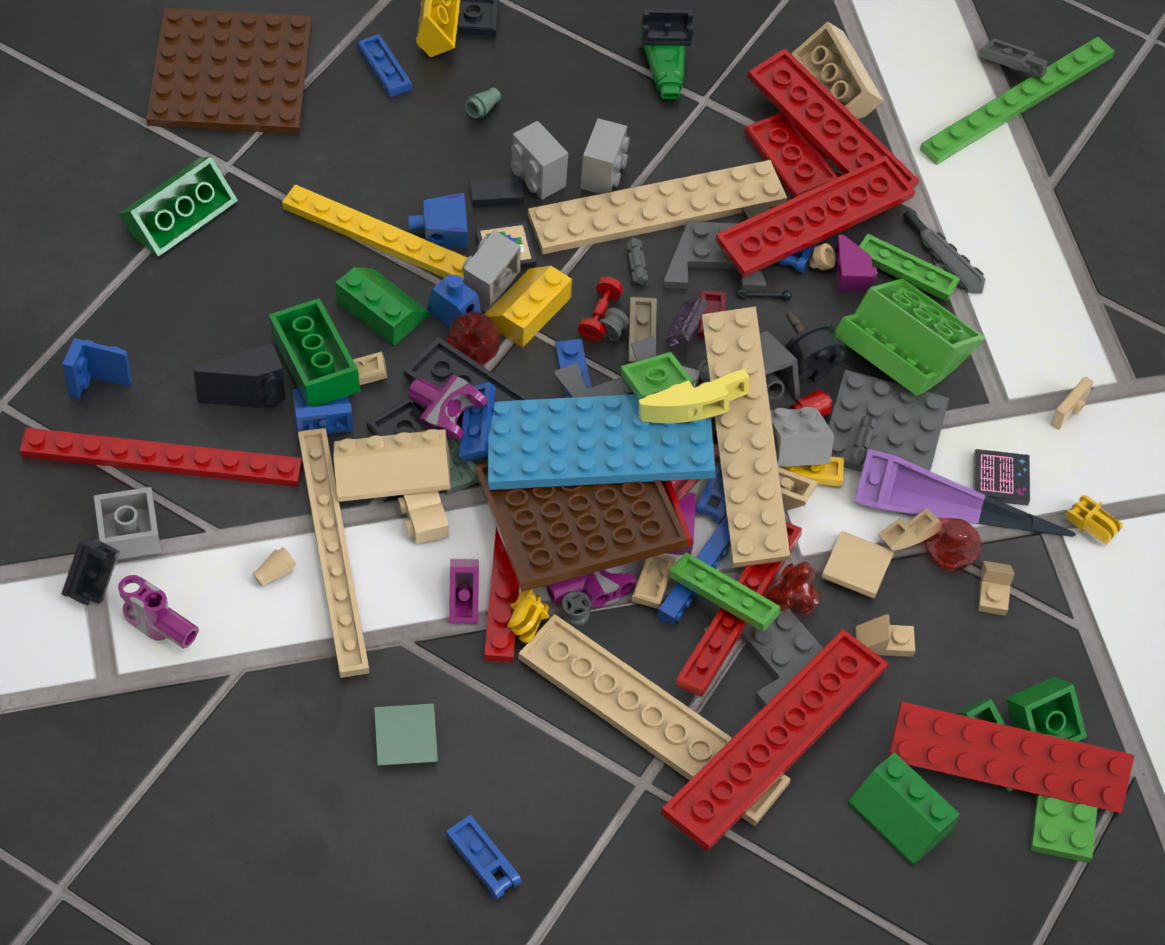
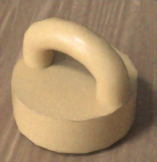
M829 244L818 245L814 248L809 265L813 269L819 268L822 271L831 269L835 266L836 255Z

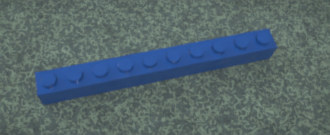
M727 515L696 557L716 570L720 565L719 561L727 556L731 546ZM677 583L658 609L657 618L673 626L676 621L679 622L685 608L689 609L693 602V597H697L699 594Z

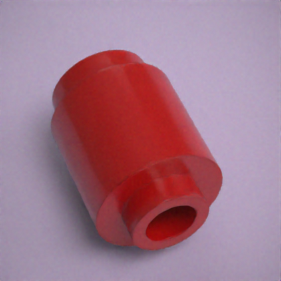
M817 390L797 399L795 404L790 406V409H801L803 407L817 408L822 417H825L831 413L833 404L827 393Z

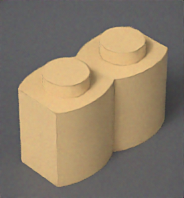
M438 491L404 494L398 498L401 514H406L408 518L405 521L408 537L413 536L416 544L449 537V525Z

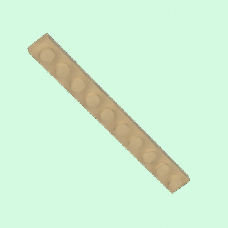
M326 428L298 432L340 678L369 674L368 659L341 510L337 498Z

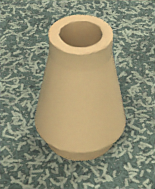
M282 547L279 550L275 549L252 574L256 581L264 587L266 584L293 572L292 568L297 564L288 551Z

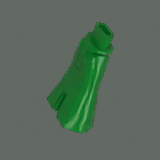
M640 30V31H639V37H640V40H641V43H642L641 30ZM642 45L648 58L657 90L661 92V98H680V91L684 81L686 46Z

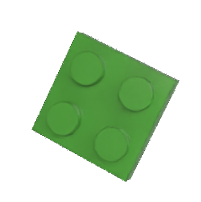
M671 352L621 366V376L639 400L647 395L656 394L675 384H681L686 381H690L694 387V381Z
M1037 794L1030 851L1090 863L1093 857L1097 807Z

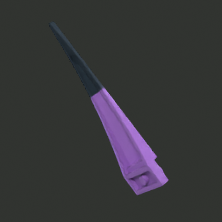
M872 449L867 451L854 500L855 504L885 512L915 516L928 508L938 519L1071 537L1076 535L1074 531L993 499L895 455Z

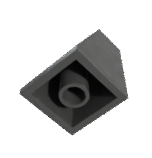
M768 331L760 333L770 410L777 408L790 409V406L795 404L797 399H800L797 359Z

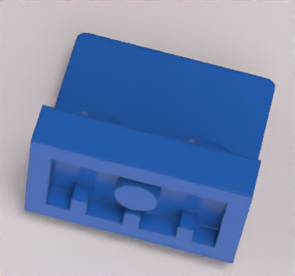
M73 339L62 364L69 396L80 398L83 389L88 388L91 378L125 386L131 385L132 379L127 351L116 346L109 347L97 344L91 340Z
M299 389L293 390L297 434L300 431L326 428L327 434L353 431L351 403H349V396L313 407L307 406Z

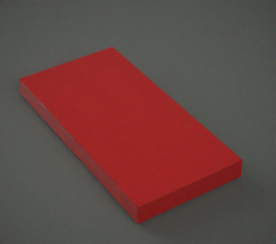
M783 113L745 126L744 133L765 161L771 160L780 182L792 198L838 178L814 144Z

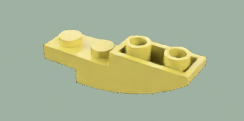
M741 369L736 372H730L711 382H705L696 388L692 386L690 381L675 384L666 390L647 395L643 399L638 400L639 418L642 422L682 423L723 414L729 411V401L749 394V375L745 369Z

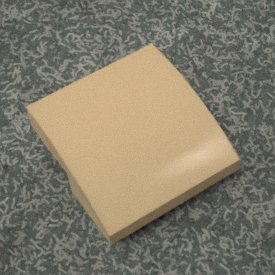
M842 531L821 578L875 598L895 551Z

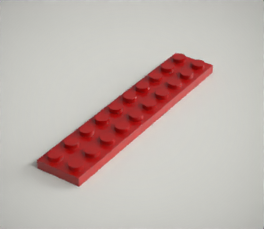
M843 629L662 807L660 814L708 852L882 675L889 663Z

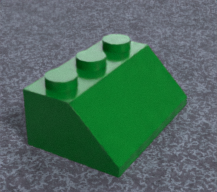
M354 267L335 282L336 302L393 346L431 315L430 311L373 268Z
M895 752L873 770L848 801V804L912 866L954 830L960 813Z

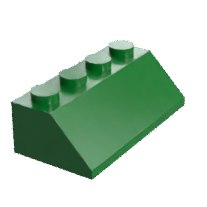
M210 156L198 158L118 214L132 236L156 257H159L238 200Z

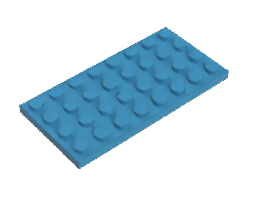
M635 394L494 402L493 417L488 435L489 490L715 478L711 417L682 423L642 422L639 418V399Z

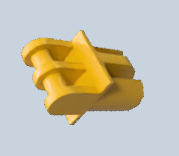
M1082 495L1079 498V503H1074L1072 510H1068L1065 516L1071 523L1080 528L1079 533L1085 530L1107 545L1117 532L1123 528V523L1100 508L1102 501L1096 503L1088 496Z
M534 589L521 592L517 602L510 605L514 612L507 626L511 628L515 635H520L519 639L524 643H529L533 639L541 620L549 618L547 613L549 606L547 603L541 602V597L538 594L535 595L533 593Z

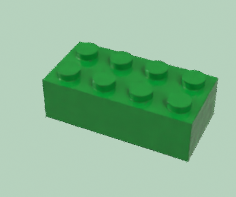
M320 298L269 314L272 337L307 406L317 407L361 392L358 369Z

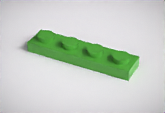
M867 234L859 245L860 248L871 255L872 266H876V268L899 279L903 278L913 286L946 302L959 284V277L870 234Z
M687 552L669 570L670 578L762 632L780 614L779 605Z

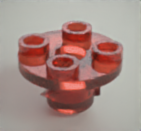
M467 312L453 322L447 342L480 365H483L497 355L500 348V334L495 323L488 316L479 312Z
M960 518L941 519L940 522L943 529L924 540L928 555L946 571H953L971 565L976 561L981 551V538L972 525Z
M802 562L796 566L790 563L781 573L783 578L766 596L768 600L780 606V611H784L794 605L802 613L812 612L819 605L822 598L821 593L812 585L815 568L809 562Z

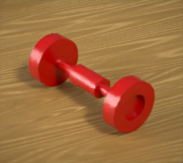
M611 277L599 279L596 291L603 298L598 300L592 314L594 318L582 319L578 326L579 335L588 341L598 342L603 338L605 327L598 320L603 318L608 306L607 300H617L623 292L622 284Z

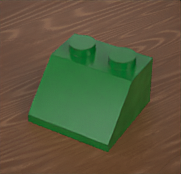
M1054 676L1006 698L1012 724L1016 728L1073 741H1080L1087 737L1074 684Z

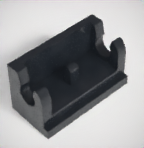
M644 9L641 20L642 45L691 46L694 29L692 26L693 10Z
M94 537L78 543L61 595L68 596L84 605H89L90 601L98 604L103 602L120 551Z

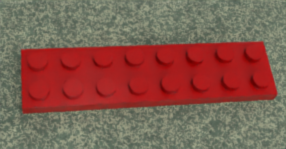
M786 48L748 71L747 78L844 175L881 157L887 156L912 188L918 185L919 179Z
M884 156L716 234L715 241L744 278L913 198L915 190L889 158Z
M900 701L888 753L889 757L895 752L908 765L1122 813L1135 756L1126 752Z

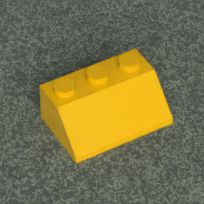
M421 0L416 41L419 48L424 50L430 58L455 48L460 0Z
M552 266L528 269L482 316V322L523 348L571 298L572 278Z

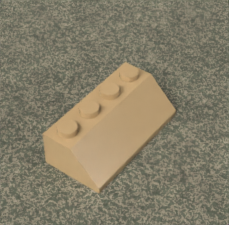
M828 21L791 53L857 119L866 117L884 102L844 31Z
M430 429L424 432H403L397 435L334 441V468L338 502L449 490L450 454L446 429Z

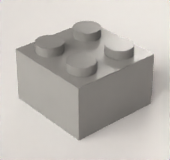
M597 119L583 154L580 189L604 194L612 192L613 187H618L621 178L620 168L625 169L628 160V154H625L630 142V137H626L627 126Z
M536 121L513 133L511 169L516 176L521 177L528 189L542 200L566 187L568 152L540 122Z
M494 230L489 237H484L481 240L473 257L469 256L462 267L464 271L463 282L477 293L479 303L490 309L520 273L521 246Z
M777 408L770 410L778 467L830 464L835 435L817 408Z
M151 487L94 495L99 540L119 550L118 559L161 553Z

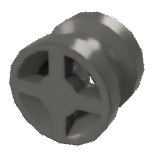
M609 308L604 314V319L599 321L605 327L603 338L612 342L617 341L621 337V331L626 330L630 323L626 314L616 308Z
M580 591L567 593L562 600V619L573 627H580L587 623L591 608L589 597Z

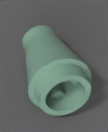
M492 87L489 90L469 96L465 103L466 112L472 118H483L496 102L501 99L500 92Z

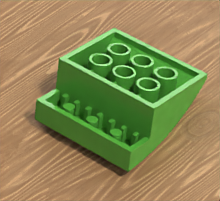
M903 278L870 287L855 314L843 317L835 330V337L916 396L928 391L945 379L985 339L982 334Z

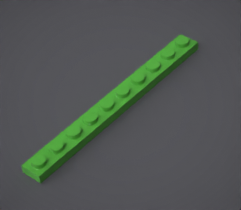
M1099 37L1094 38L1048 66L1047 73L1042 78L1031 76L922 142L920 150L938 165L1113 58L1115 51Z

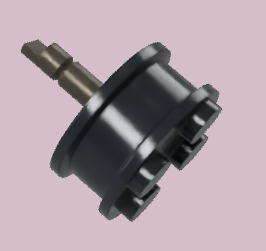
M791 311L786 313L785 316L797 335L784 347L797 359L799 381H807L812 378L815 381L824 379L828 376L831 369L846 359L847 349L845 345L836 340V331L831 324L821 323L806 329L797 315L793 316Z

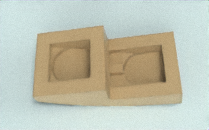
M926 508L907 523L898 518L878 535L892 551L913 546L930 538L942 530L944 526Z

